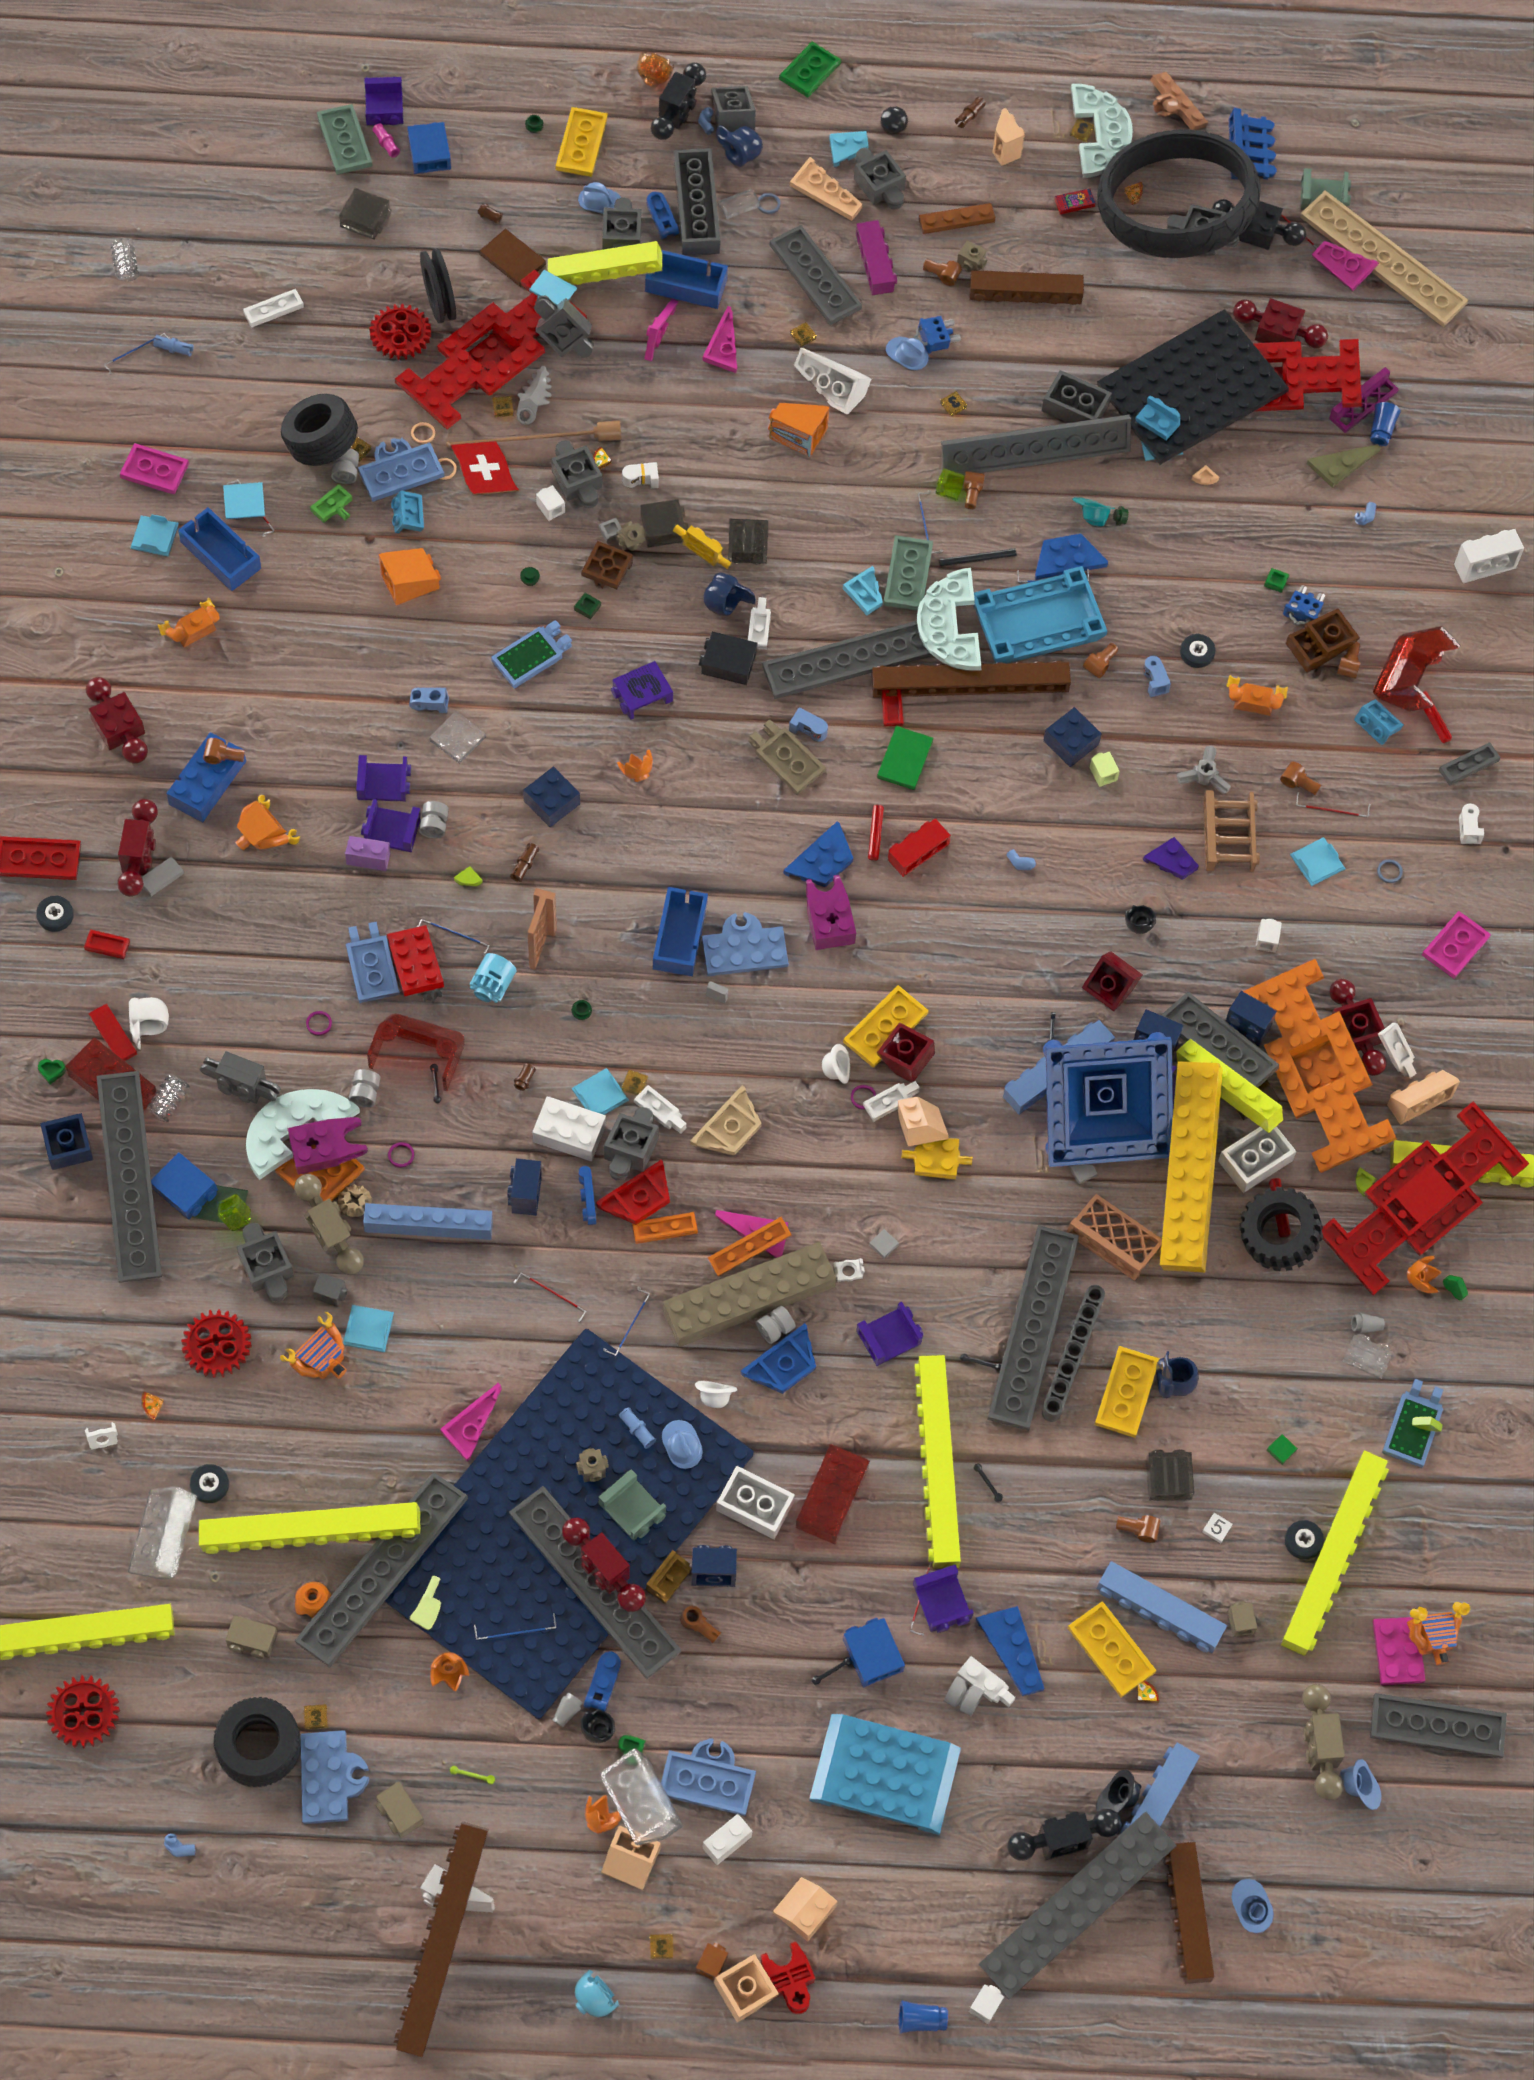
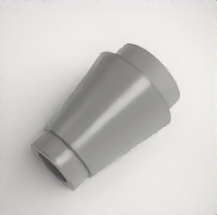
M1363 1313L1354 1314L1351 1321L1352 1330L1358 1334L1383 1331L1385 1325L1383 1318Z
M567 1693L565 1697H562L553 1721L564 1727L581 1709L580 1706L583 1702L572 1694Z

